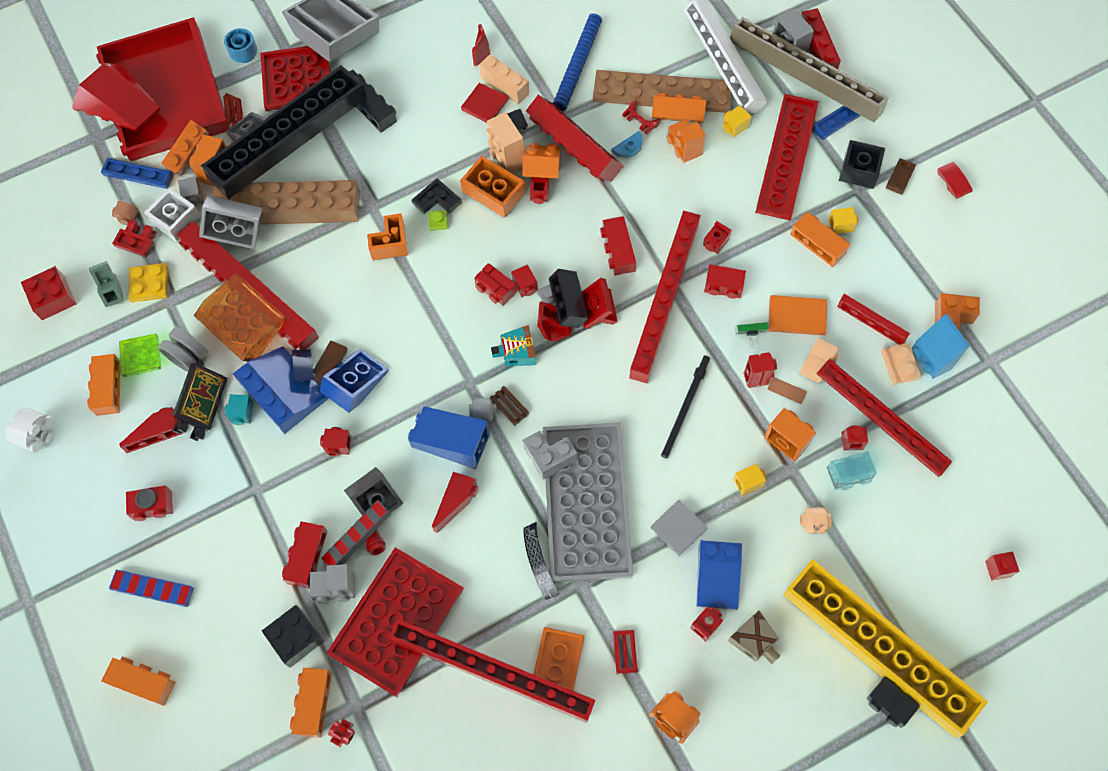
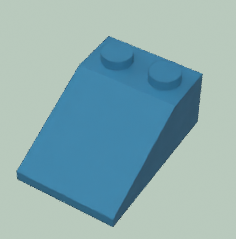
M946 314L916 340L912 350L914 356L923 364L925 372L934 379L952 370L970 345L948 314Z

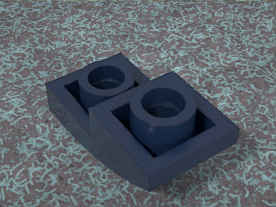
M311 349L292 350L294 380L301 382L314 380Z

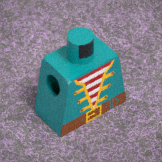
M529 325L501 334L502 345L491 347L492 357L504 356L506 366L536 365Z

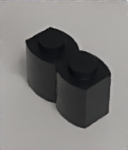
M886 677L880 680L866 698L869 701V706L876 712L881 711L887 716L886 720L894 727H904L920 707L916 701Z

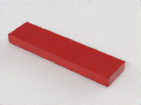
M843 294L837 305L839 309L899 345L904 344L910 335L906 330L846 294Z

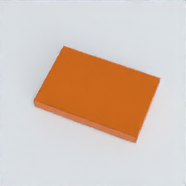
M770 295L768 331L825 336L827 299Z
M544 627L534 675L574 690L584 635Z

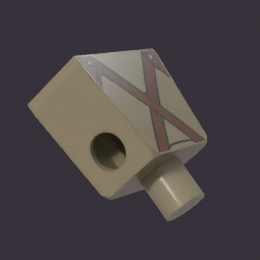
M759 610L728 639L732 645L755 662L763 655L773 664L781 656L772 647L779 638Z

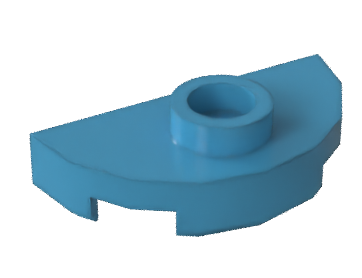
M639 131L613 147L611 152L618 157L620 155L630 158L636 155L641 150L642 135Z

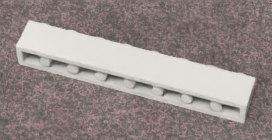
M691 0L683 11L737 103L747 112L757 113L767 102V99L708 1Z

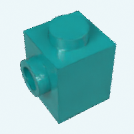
M230 394L229 402L225 406V415L235 425L250 423L254 402L249 395Z

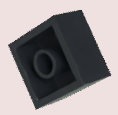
M850 140L838 181L874 189L879 178L885 148Z
M297 605L261 630L282 662L289 668L324 642L302 609Z

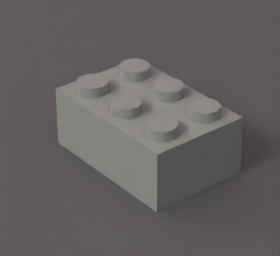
M207 195L202 206L199 237L255 249L259 238L263 208Z

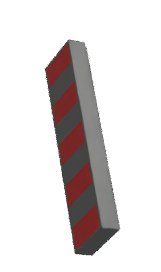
M377 500L321 557L326 566L342 565L391 515L388 509Z

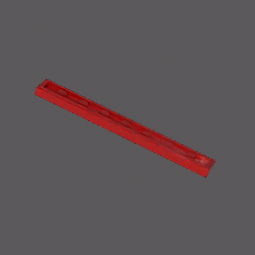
M830 358L816 373L936 476L940 477L952 463L947 456Z

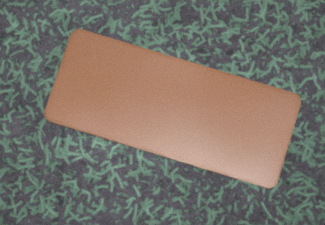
M775 377L772 378L767 388L802 404L807 391Z

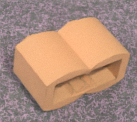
M817 338L799 374L820 384L822 378L816 373L829 358L836 362L839 354L836 353L838 347Z

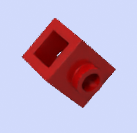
M340 427L325 428L324 435H321L320 446L330 456H339V454L349 455L352 436L348 430H343Z

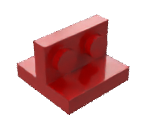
M599 278L582 291L589 318L583 323L584 328L590 329L598 322L611 325L618 322L611 289L608 288L606 279Z

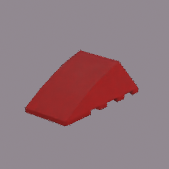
M103 63L78 85L72 109L75 111H84L87 115L101 117L102 120L107 122L110 120L115 122L116 125L133 131L139 130L160 110L156 102L122 64Z

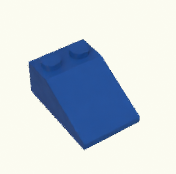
M358 349L323 376L320 392L350 413L364 401L388 373L389 369L362 349Z
M700 541L698 546L696 607L708 606L709 608L738 610L742 543Z

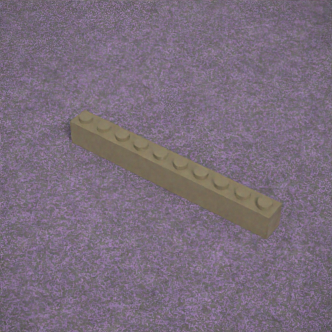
M741 17L733 25L730 39L735 45L872 122H875L884 112L889 97L744 17Z

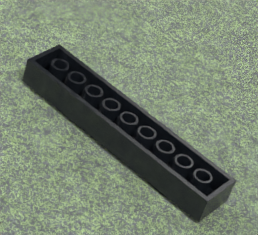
M340 65L203 163L201 167L207 179L230 199L367 99L364 84Z

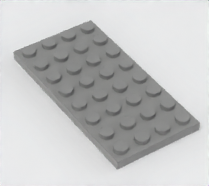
M621 423L543 427V436L549 446L567 437L577 452L576 462L545 479L550 573L553 583L633 578Z

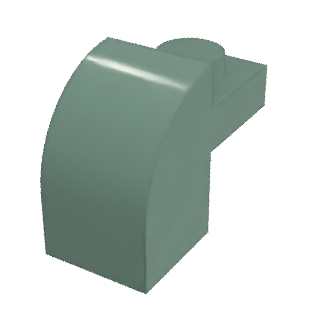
M107 261L89 267V272L97 285V293L105 307L124 301L119 280L116 274L112 272Z

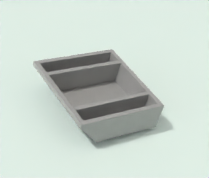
M301 0L282 11L294 35L329 62L379 33V16L358 0Z

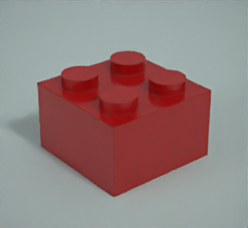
M56 266L21 281L32 311L41 320L76 305L65 276Z

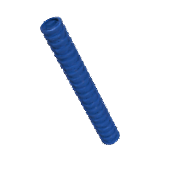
M589 14L554 98L553 104L561 111H566L601 26L602 18L598 14Z

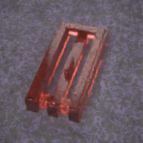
M226 93L223 96L226 124L230 125L232 123L233 126L243 119L242 103L240 98Z

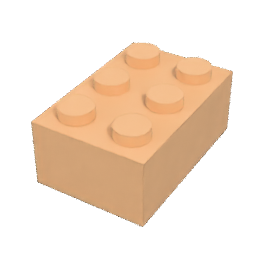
M504 112L487 121L488 129H486V133L489 137L487 140L490 147L489 154L493 160L497 161V165L512 174H516L523 170V137L507 113Z

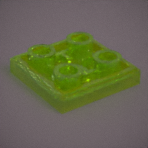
M156 333L119 341L121 375L123 377L161 369L160 351L157 348L159 346V338Z

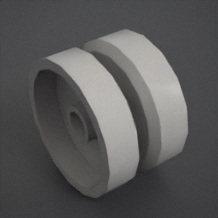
M174 327L168 334L171 341L163 340L157 347L168 360L188 372L191 363H197L196 360H203L209 353L197 339L178 327Z

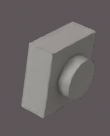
M550 284L537 289V294L542 302L551 305L555 304Z

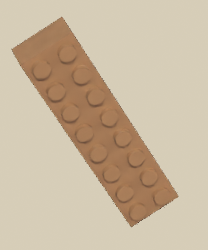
M356 180L251 183L230 199L215 186L213 188L214 197L263 208L260 225L358 222L360 190Z

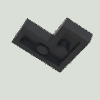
M438 178L411 200L412 204L423 214L436 204H439L450 214L462 203V199Z

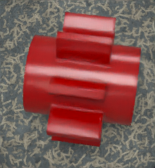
M342 719L341 722L336 720L328 732V735L332 737L330 742L338 747H341L342 744L348 745L355 734V730L351 729L353 724L345 719Z

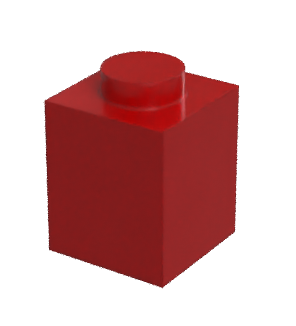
M528 264L511 271L512 281L517 284V290L521 298L531 296L537 291V280Z
M1013 551L992 555L985 561L991 581L1009 578L1020 572Z

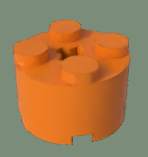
M673 691L672 694L666 693L649 713L650 718L653 716L656 718L654 723L664 734L671 739H674L676 736L680 739L678 743L683 744L700 723L699 716L701 714L695 707H689L678 692Z

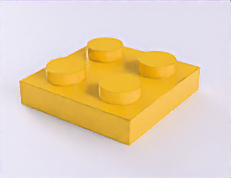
M166 263L129 267V300L131 303L168 298V266Z

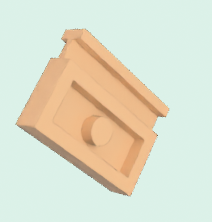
M909 343L891 346L886 349L882 348L881 354L892 385L920 380L921 374Z

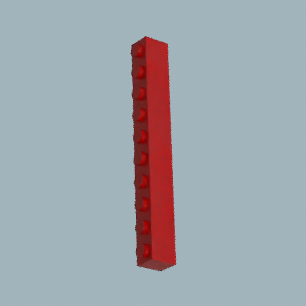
M684 210L682 212L630 368L629 379L648 384L699 227L701 217L699 214Z
M194 221L177 234L180 240L178 244L185 251L189 250L191 252L190 255L197 262L199 260L202 261L203 267L208 272L213 271L215 278L220 283L224 281L227 284L228 290L233 294L236 292L241 302L245 305L248 303L251 306L250 309L257 316H263V321L269 327L273 325L276 328V333L281 338L286 337L293 349H307L319 338L312 326L215 240L199 237L200 227Z
M398 618L388 637L390 642L585 723L588 722L596 701Z

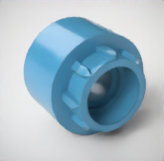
M237 28L231 30L225 36L224 44L232 60L248 63L254 59L257 54V45L249 30Z

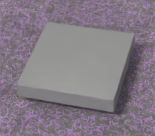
M680 500L650 527L678 556L686 551L708 529Z

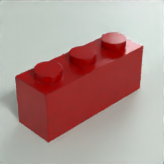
M624 216L603 220L600 235L601 238H605V253H609V269H613L614 276L636 272V259Z
M300 521L299 527L295 528L294 544L289 548V560L282 570L283 581L287 584L310 589V572H316L328 532L324 526Z

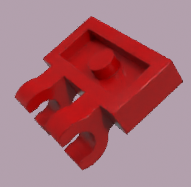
M130 219L125 230L120 228L112 244L114 247L146 258L154 244L152 239L156 236L157 232L153 230L152 226L145 225L142 234L138 235L137 233L140 231L141 226L137 225V221Z

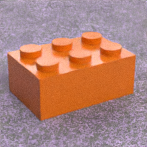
M482 155L460 180L463 193L504 218L526 193L524 180Z

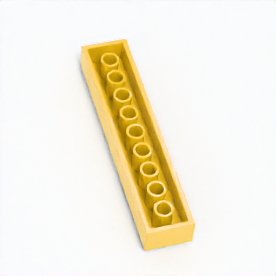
M813 559L784 592V597L878 675L891 680L920 705L919 709L954 738L965 734L988 703L986 699Z

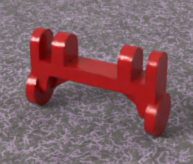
M633 100L622 116L624 118L627 117L629 122L635 118L642 124L639 129L641 131L645 130L644 133L648 135L654 128L659 126L661 120L659 118L652 121L645 120L637 113V101Z

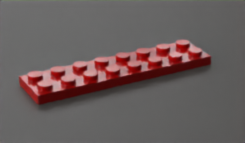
M784 94L755 213L791 221L818 101Z

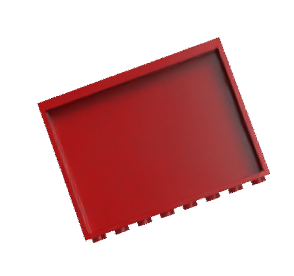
M194 17L96 46L98 51L96 58L99 64H122L160 107V110L137 131L116 125L114 122L116 129L119 131L116 133L120 143L122 142V146H120L123 156L128 157L130 162L170 150L190 120L207 130L208 136L225 133L230 129L202 35Z

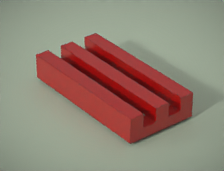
M634 630L613 631L616 675L637 673ZM618 635H622L624 669H620ZM626 635H630L633 668L628 667Z

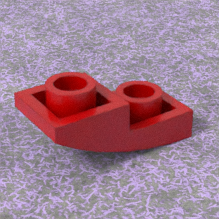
M955 162L937 169L938 175L947 184V190L956 199L973 192L970 183Z

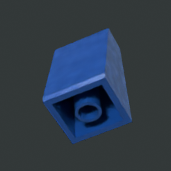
M424 406L422 411H419L416 416L414 429H411L408 434L411 447L476 469L490 437L487 421Z

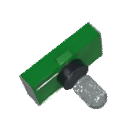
M768 322L737 325L735 327V334L745 333L747 336H756L758 332H764L769 329ZM757 337L749 338L750 348H757Z

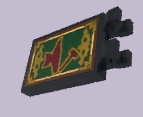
M195 362L191 363L172 415L177 418L172 431L181 434V432L185 433L189 424L194 427L190 439L194 441L203 440L205 430L211 429L228 378Z

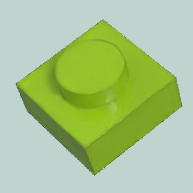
M446 210L428 212L430 231L448 229Z

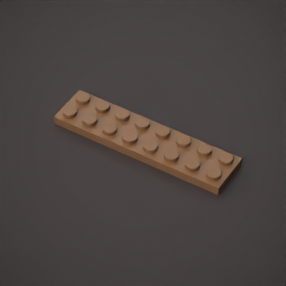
M596 70L593 102L630 105L635 100L638 106L653 107L654 96H657L658 93L668 94V97H675V95H685V98L692 99V96L703 97V100H706L705 111L727 113L730 110L731 91L725 80Z

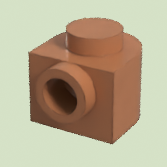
M118 201L116 207L112 210V216L117 218L121 224L127 225L130 219L135 220L138 208L130 203Z

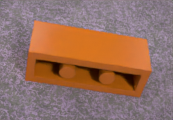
M658 93L653 98L652 119L659 118L660 120L671 121L688 119L689 122L704 123L706 100H703V97L692 96V99L685 98V95L668 97V94Z
M190 120L161 164L178 176H181L189 165L190 157L194 154L197 143L201 140L202 135H209L207 130Z
M808 212L793 225L790 233L792 237L832 268L847 254L850 247L845 238L838 236L830 227L825 226L816 216Z
M115 354L91 356V364H89L90 381H88V389L90 391V398L87 400L88 408L96 416L120 413L121 361Z
M123 656L120 660L112 658L101 682L165 706L176 683L169 679L170 674L158 671L157 674L152 673L151 667L141 663L139 667L132 665L133 660Z
M303 667L302 673H299L297 684L300 687L298 695L296 694L294 698L295 715L290 720L292 734L322 738L332 672L329 670Z

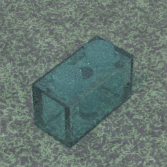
M868 451L830 461L827 466L835 489L842 488V490H847L857 483L861 485L872 482V479L877 474Z

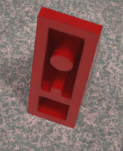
M165 407L150 415L119 443L120 448L126 453H130L181 435L172 431L177 421V418L172 416L174 409L172 407Z
M453 471L432 524L434 532L438 533L471 502L472 497H476L479 486H477L475 478Z

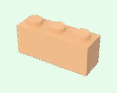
M491 54L479 64L480 78L508 96L515 103L519 104L529 95V81Z

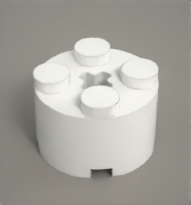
M26 407L19 409L12 416L15 418L12 424L8 423L6 429L7 440L31 452H37L45 444L51 443L54 438L52 433L53 417Z

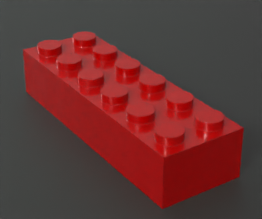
M539 94L525 112L530 115L529 119L536 125L541 126L540 129L547 135L552 136V140L558 145H562L570 156L578 159L577 162L584 168H588L590 170L589 173L595 178H599L603 182L605 180L612 182L624 167L622 163L556 105Z

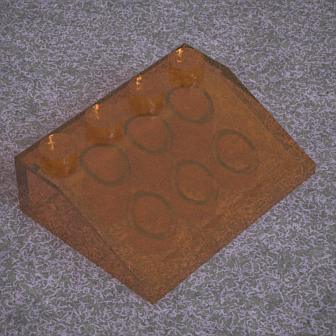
M237 273L210 294L193 315L236 356L245 362L261 356L287 319Z

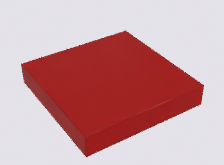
M479 82L462 104L461 110L487 123L488 120L498 115L507 103L508 96Z

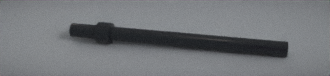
M704 355L699 367L695 369L694 379L661 453V457L665 459L669 457L699 384L705 378L706 368L710 361L709 356Z

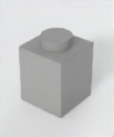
M196 176L178 180L180 196L195 206L204 203L201 185Z

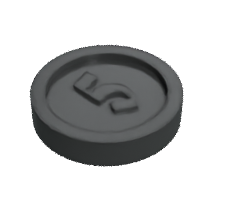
M142 489L137 493L135 502L142 509L151 508L156 502V494L150 489Z

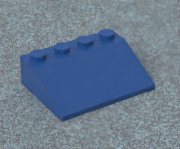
M283 346L247 362L233 373L240 385L284 435L329 399L320 392V386L314 380L305 382L294 380L292 356Z

